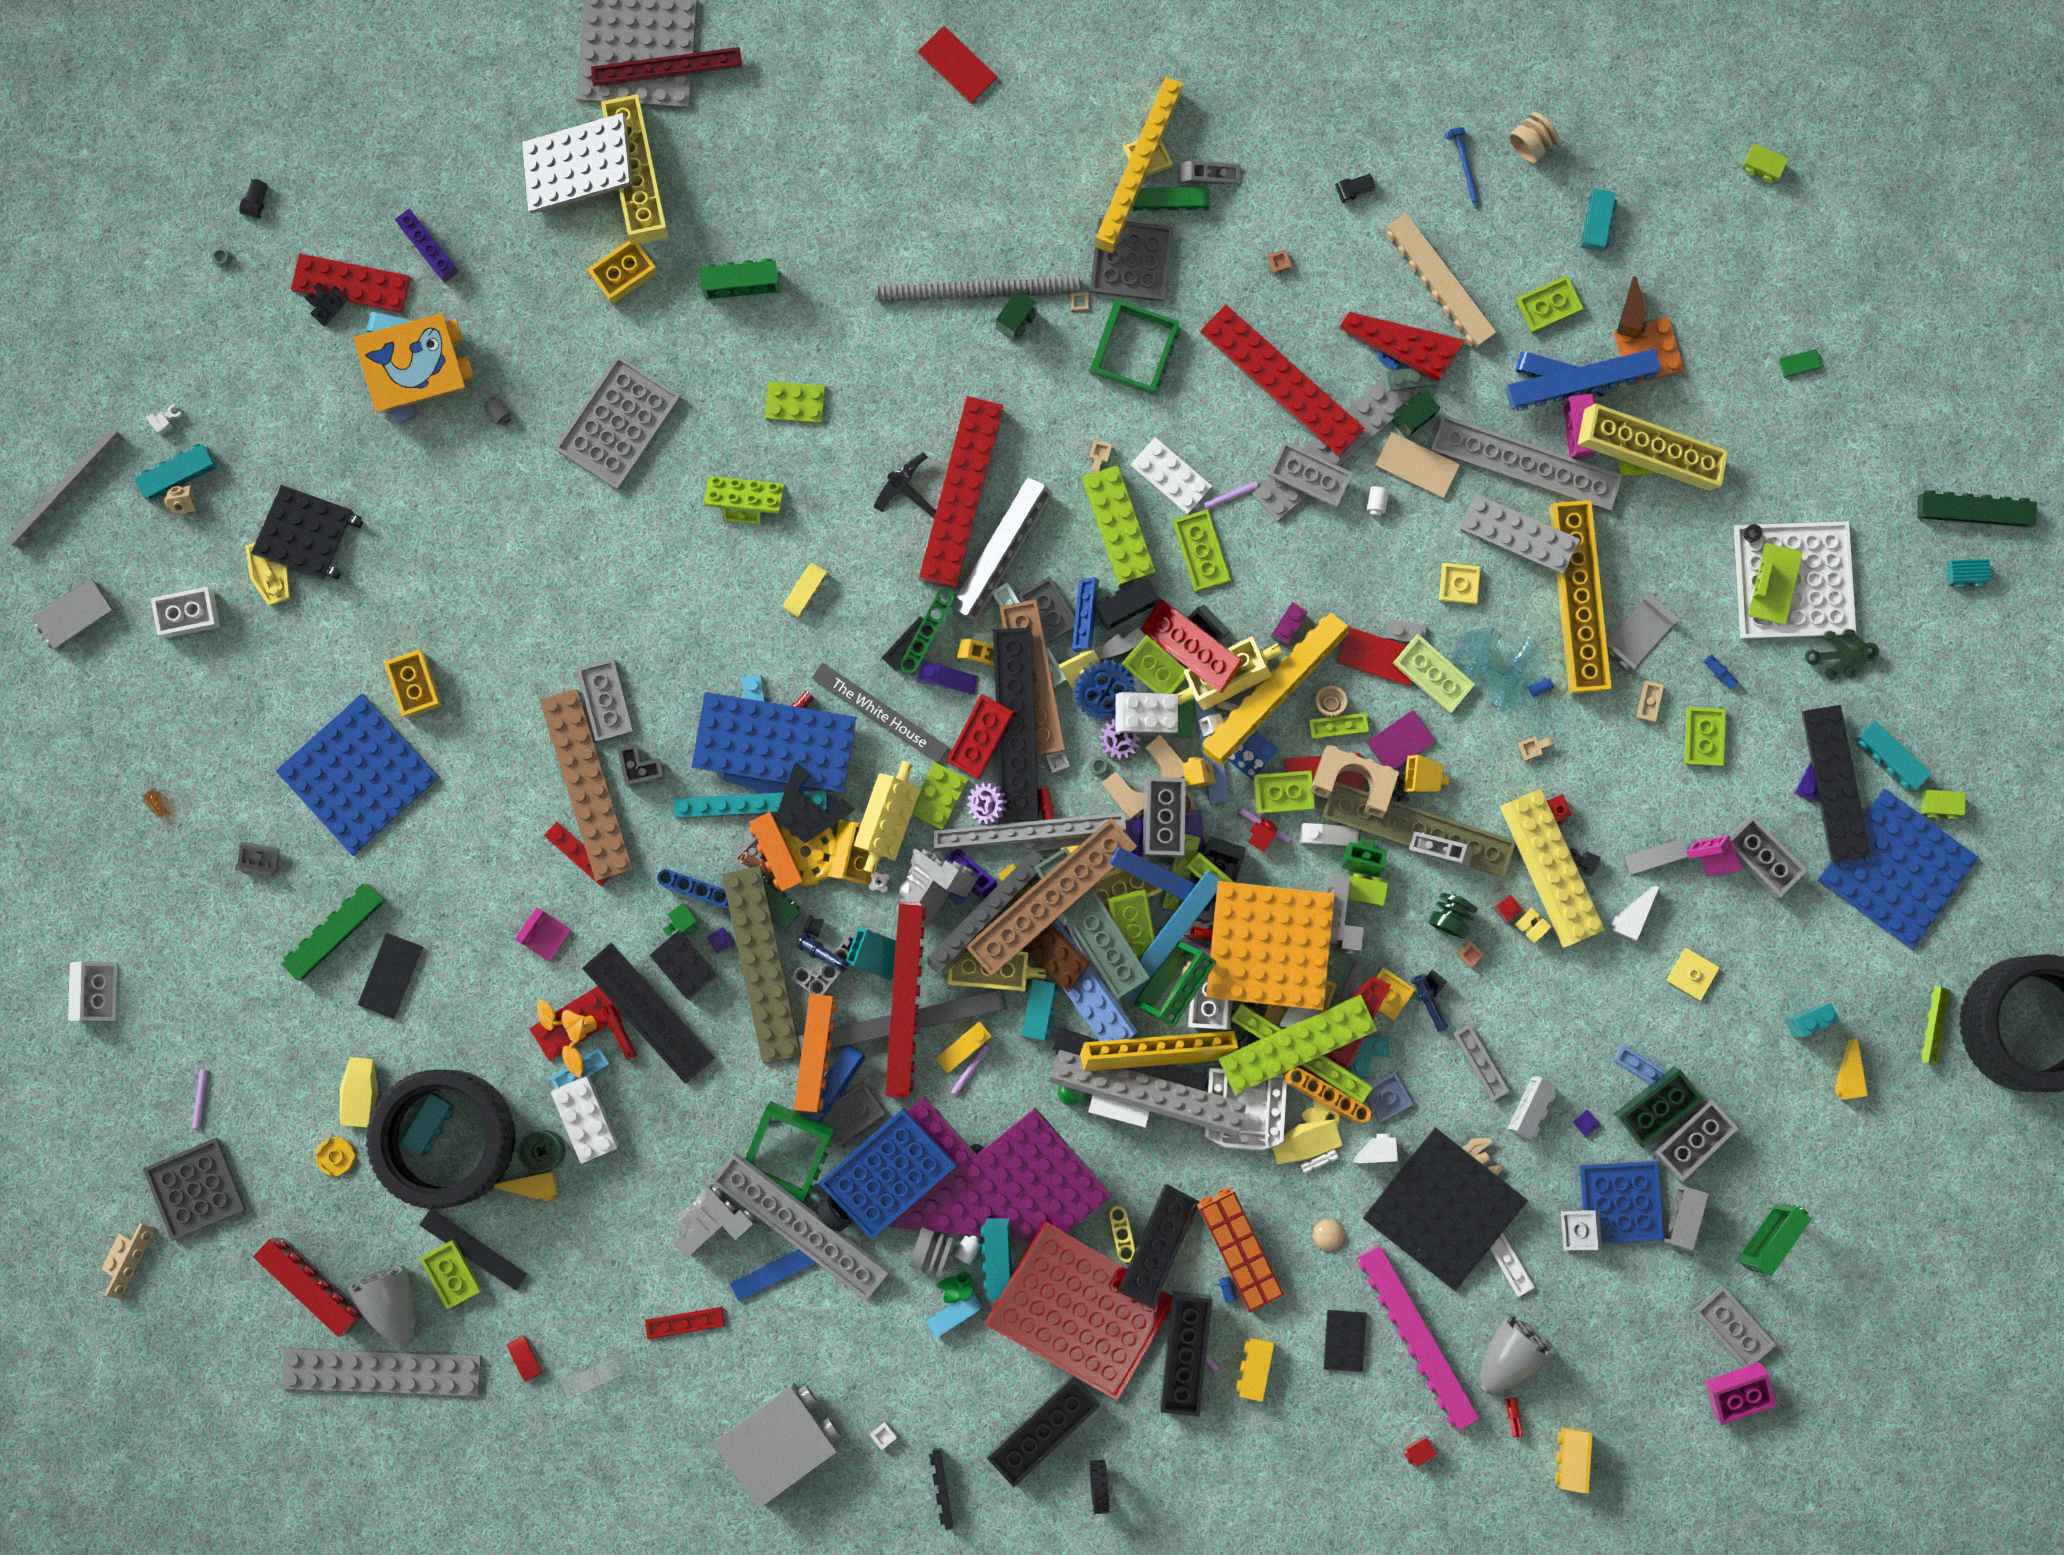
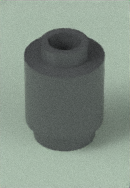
M492 397L484 404L485 411L497 425H506L511 420L512 413L501 399Z

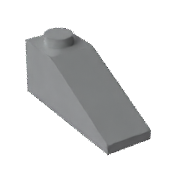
M1204 161L1180 163V182L1240 183V164Z
M1415 831L1409 847L1410 851L1466 867L1470 866L1474 853V848L1468 844Z

